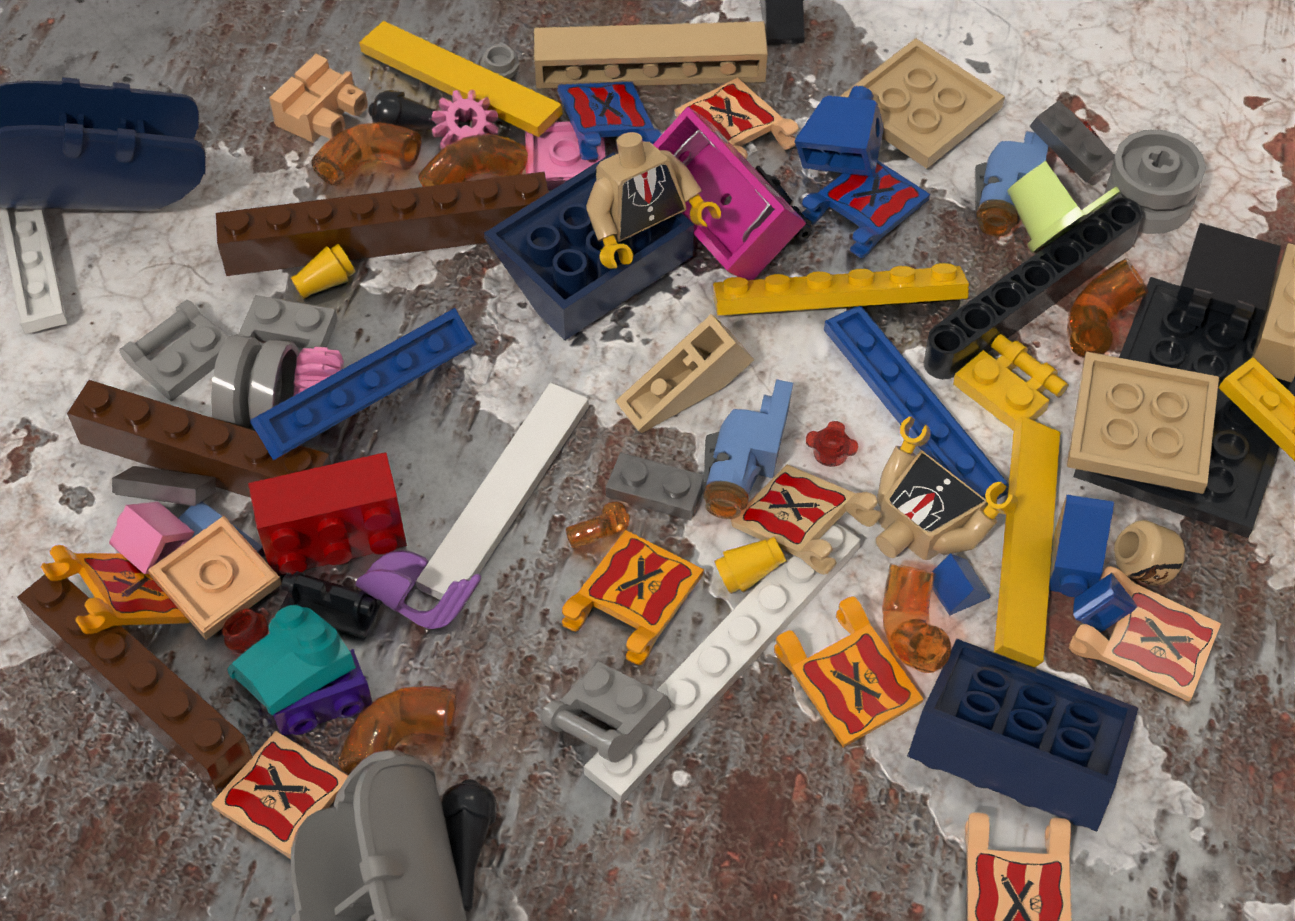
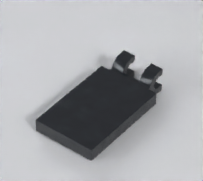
M1200 223L1176 298L1177 300L1189 303L1183 322L1200 327L1205 310L1208 308L1231 315L1226 335L1243 340L1249 321L1258 324L1262 323L1269 301L1281 246Z

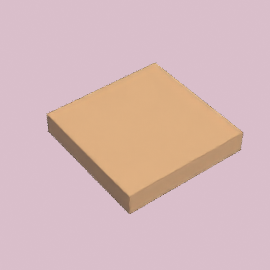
M222 516L148 569L151 578L205 640L282 584L277 573L225 516Z

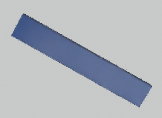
M855 306L825 321L824 331L897 422L901 425L908 417L915 419L913 426L909 430L910 438L919 437L925 425L929 427L930 438L926 444L918 446L920 450L924 451L984 499H986V490L996 482H1002L1006 486L1004 492L997 499L1008 494L1009 483L862 306Z
M456 308L263 412L250 420L270 456L275 460L477 344Z

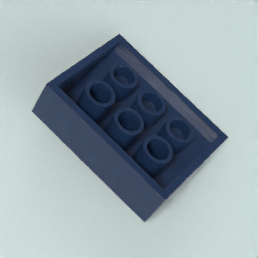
M614 152L484 232L485 240L537 314L564 341L693 256L694 224L682 213H679L620 242L617 241V244H625L631 248L633 253L631 264L623 265L619 260L617 251L614 253L617 268L610 269L601 263L600 253L604 243L603 241H598L587 213L586 204L596 182V167L601 161L616 155Z
M956 639L922 710L907 757L922 762L928 768L942 770L965 779L976 787L988 788L1013 798L1024 806L1035 807L1058 817L1068 819L1072 825L1083 826L1097 832L1117 784L1139 707Z

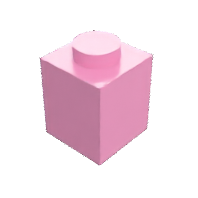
M159 502L126 505L124 511L119 515L117 526L109 544L141 572L149 574V568L189 541L194 531Z

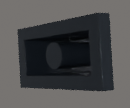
M760 0L767 45L804 43L803 0Z

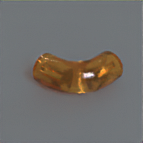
M382 122L358 124L340 131L327 141L311 159V165L323 181L333 186L343 185L354 171L369 163L381 162L407 170L418 159L421 150V136L418 132L399 125Z
M487 133L465 136L446 145L419 173L418 179L421 185L425 187L465 182L483 174H491L496 177L521 175L528 161L527 149L523 144L507 137Z
M1128 258L1121 260L1093 279L1074 301L1068 313L1067 337L1071 349L1076 355L1084 358L1086 352L1102 355L1106 353L1113 343V334L1110 328L1112 320L1127 306L1149 293L1142 277Z
M890 563L882 606L884 632L889 647L906 666L923 673H934L948 662L951 654L949 636L943 629L931 625L929 609L936 573Z
M438 686L402 687L378 697L356 717L344 740L338 766L349 775L368 756L375 752L394 750L395 746L403 738L410 735L449 736L456 714L455 689Z

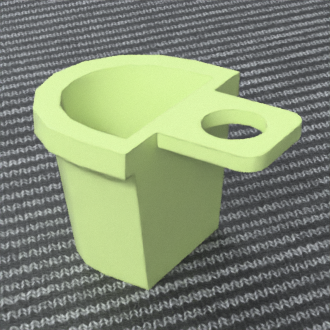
M1046 161L1027 173L1007 190L1031 238L1027 246L1032 253L1051 244L1121 193L1116 186L1083 210H1080Z

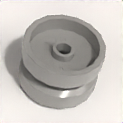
M1143 130L1131 134L1117 148L1105 193L1117 186L1121 193L1114 199L1127 198L1140 205L1143 215L1138 232L1164 234L1180 228L1189 219L1206 170L1203 155L1194 143L1176 133L1165 130Z
M228 336L220 348L213 373L211 392L213 418L250 429L252 426L250 420L293 397L296 358L299 354L296 344L290 341L271 339L266 341L261 347L260 342L255 337Z

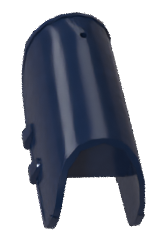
M62 77L61 81L27 80L0 84V208L152 211L181 200L200 184L203 175L206 173L205 148L200 142L194 140L197 129H199V111L196 102L192 97L185 94L130 88V84L113 82L112 86L80 83L78 78Z

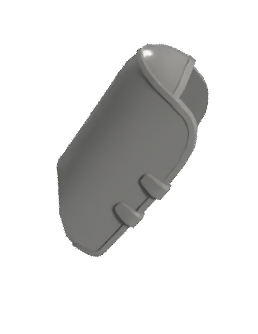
M399 750L373 753L362 760L349 774L336 794L333 807L314 812L298 828L291 848V878L296 913L291 916L292 921H467L442 804L436 787L435 773L432 767L425 761Z

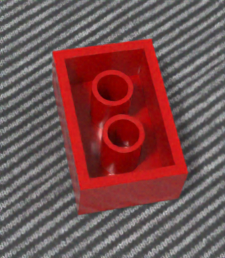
M386 452L248 483L256 526L268 565L278 576L286 575L287 573L294 574L296 571L304 572L307 569L329 564L341 565L350 559L372 554L384 555L397 548L407 546L398 498Z

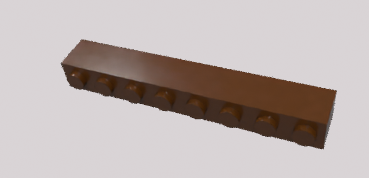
M545 172L218 212L216 213L217 245L226 276L303 267L326 246L330 249L337 244L340 245L349 260H358L488 243L484 238V232L548 193Z

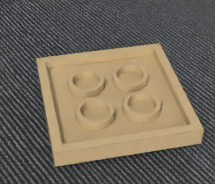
M917 38L854 85L864 86L873 93V100L878 103L883 121L884 131L882 138L926 169L1003 108L1005 99L1004 95ZM852 86L839 97H848L851 89L854 86Z
M1086 352L1082 365L1067 467L1203 494L1208 483L1219 377Z

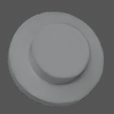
M494 45L485 51L481 59V66L509 79L518 72L519 59L510 47Z

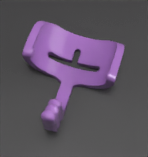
M399 550L386 553L377 559L369 570L357 579L355 586L375 599L381 600L384 605L401 613L419 626L436 629L448 625L460 613L481 581V575H473L470 581L462 579L459 582L453 581L433 609L418 611L405 604L404 599L416 584V580L428 564V560L417 553Z

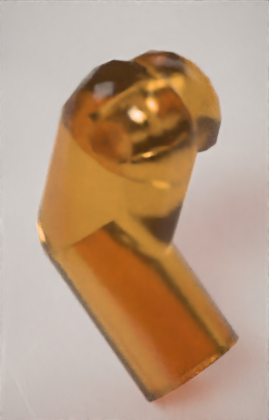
M617 501L609 502L603 507L602 515L566 527L569 543L575 549L622 533L629 525L630 515L626 513V508L622 503Z

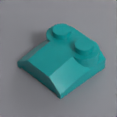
M291 605L282 608L276 613L268 626L270 634L251 646L232 662L227 671L232 679H236L267 707L268 713L273 715L356 667L351 652L334 627L313 610L298 605Z

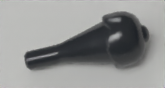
M385 90L380 92L368 108L374 127L379 132L388 135L398 136L401 131L432 129L437 125L432 121V113L437 110L406 98L405 93L402 91ZM459 120L458 127L462 128L465 125L470 127L471 120L465 123Z
M466 779L461 783L451 786L445 791L441 800L465 912H469L473 908L475 870L488 828L495 822L497 812L496 798L493 792L473 779Z

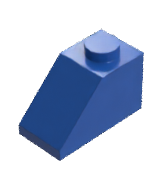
M1066 494L1052 539L1049 591L1061 592L1068 597H1077L1099 582L1114 508L1113 501Z

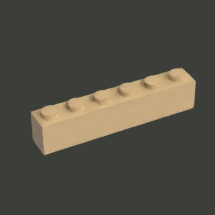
M764 21L534 28L536 89L558 88L560 84L632 81L634 86L728 83L736 78H739L743 83L766 82L767 45Z

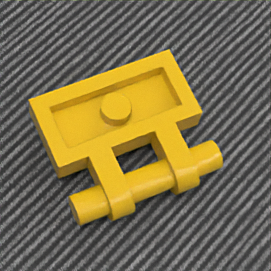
M1002 334L998 335L991 345V348L1002 355L996 360L983 350L955 374L953 385L1013 431L1014 423L1022 416L1035 421L1047 411L1050 400L1041 394L1047 389L1055 396L1060 397L1069 385L1057 376L1058 370L1047 362L1041 364L1027 353L1028 348L1017 340L1012 342ZM1018 367L1029 375L1031 379L1025 382L1014 374L1012 370Z

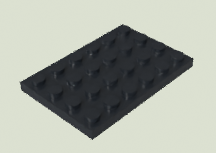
M1150 277L1119 358L1218 376V387L1228 375L1252 358L1261 324L1249 321L1245 336L1241 340L1226 335L1231 315L1206 308L1200 327L1185 323L1183 321L1189 303L1176 299L1180 286ZM1295 376L1292 382L1276 378L1295 396ZM1218 388L1208 483L1203 494L1075 469L1073 477L1249 538L1279 446Z

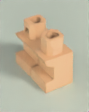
M317 53L294 74V77L291 76L269 97L275 126L312 143L321 135L335 141L345 128L344 116L342 114L346 111L359 117L368 107L366 93L354 86L352 72L346 71L341 75L330 69L328 59Z

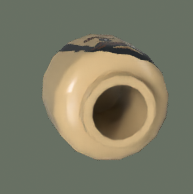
M1147 520L1135 521L1127 526L1118 535L1114 545V556L1119 570L1130 578L1152 586L1165 585L1173 580L1180 572L1184 563L1185 547L1181 537L1175 531Z

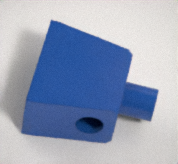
M854 86L848 97L826 96L821 100L794 141L803 168L874 176L884 126L878 103L873 100V93L868 88Z

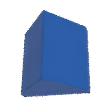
M950 553L927 576V582L949 616L990 599V593L968 560Z
M1110 573L1074 598L1073 615L1079 622L1090 625L1099 632H1103L1133 612L1137 605L1116 577Z

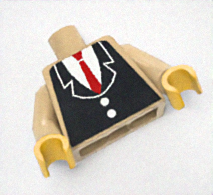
M628 132L619 136L617 139L618 154L598 164L596 167V182L586 204L587 213L598 241H603L604 243L600 253V261L605 267L610 269L617 268L614 260L615 251L618 252L619 260L623 265L631 264L633 260L631 248L625 244H617V241L620 242L685 211V203L687 201L692 205L690 209L691 221L698 226L707 227L706 222L701 216V212L705 207L708 208L713 218L720 219L721 211L717 204L703 201L699 195L702 192L700 186L688 168L667 150L660 151L650 142H643L642 136L635 132Z
M908 417L900 426V434L904 441L901 446H895L881 474L877 500L881 507L880 512L882 516L878 522L885 530L876 537V544L880 551L890 558H895L906 547L923 560H930L939 553L948 555L950 553L972 550L997 523L995 517L999 513L1005 515L1015 511L1018 499L1014 494H1011L1004 503L997 504L998 496L1006 489L1002 482L990 485L986 490V499H984L921 450L915 455L913 453L915 447L926 444L931 434L929 427L925 425L919 437L910 438L909 430L913 426L915 419Z

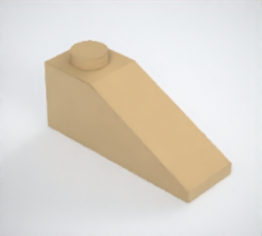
M710 314L615 402L636 429L643 433L723 389L754 361V358L732 332Z

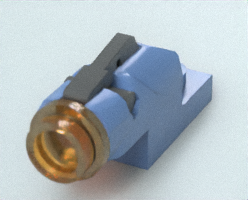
M1026 131L1024 143L1015 141L999 142L991 152L987 162L978 164L975 167L976 218L980 229L987 235L994 237L1005 236L1017 224L1018 212L1007 190L1027 173L1046 161L1048 145L1035 132Z
M776 379L773 395H764L760 412L734 409L724 420L719 432L706 436L703 498L706 502V510L713 516L722 519L737 518L741 511L747 507L749 493L758 475L773 478L790 406L792 382Z

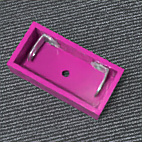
M689 106L684 109L653 144L660 151L667 150L688 168L700 186L702 192L699 195L703 201L713 202L720 208V219L713 218L707 207L702 210L701 216L706 222L707 227L694 224V235L721 265L735 276L754 280L806 224L798 213L719 130ZM731 196V202L725 205V199ZM687 201L685 203L686 210L681 213L691 221L690 209L692 205Z

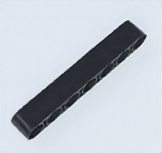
M1127 198L1111 200L935 325L929 332L923 364L927 373L934 378L942 380L955 377V374L983 350L987 353L993 350L991 345L998 335L1002 334L1009 338L1130 250L1134 245L1142 220L1143 211L1140 205Z

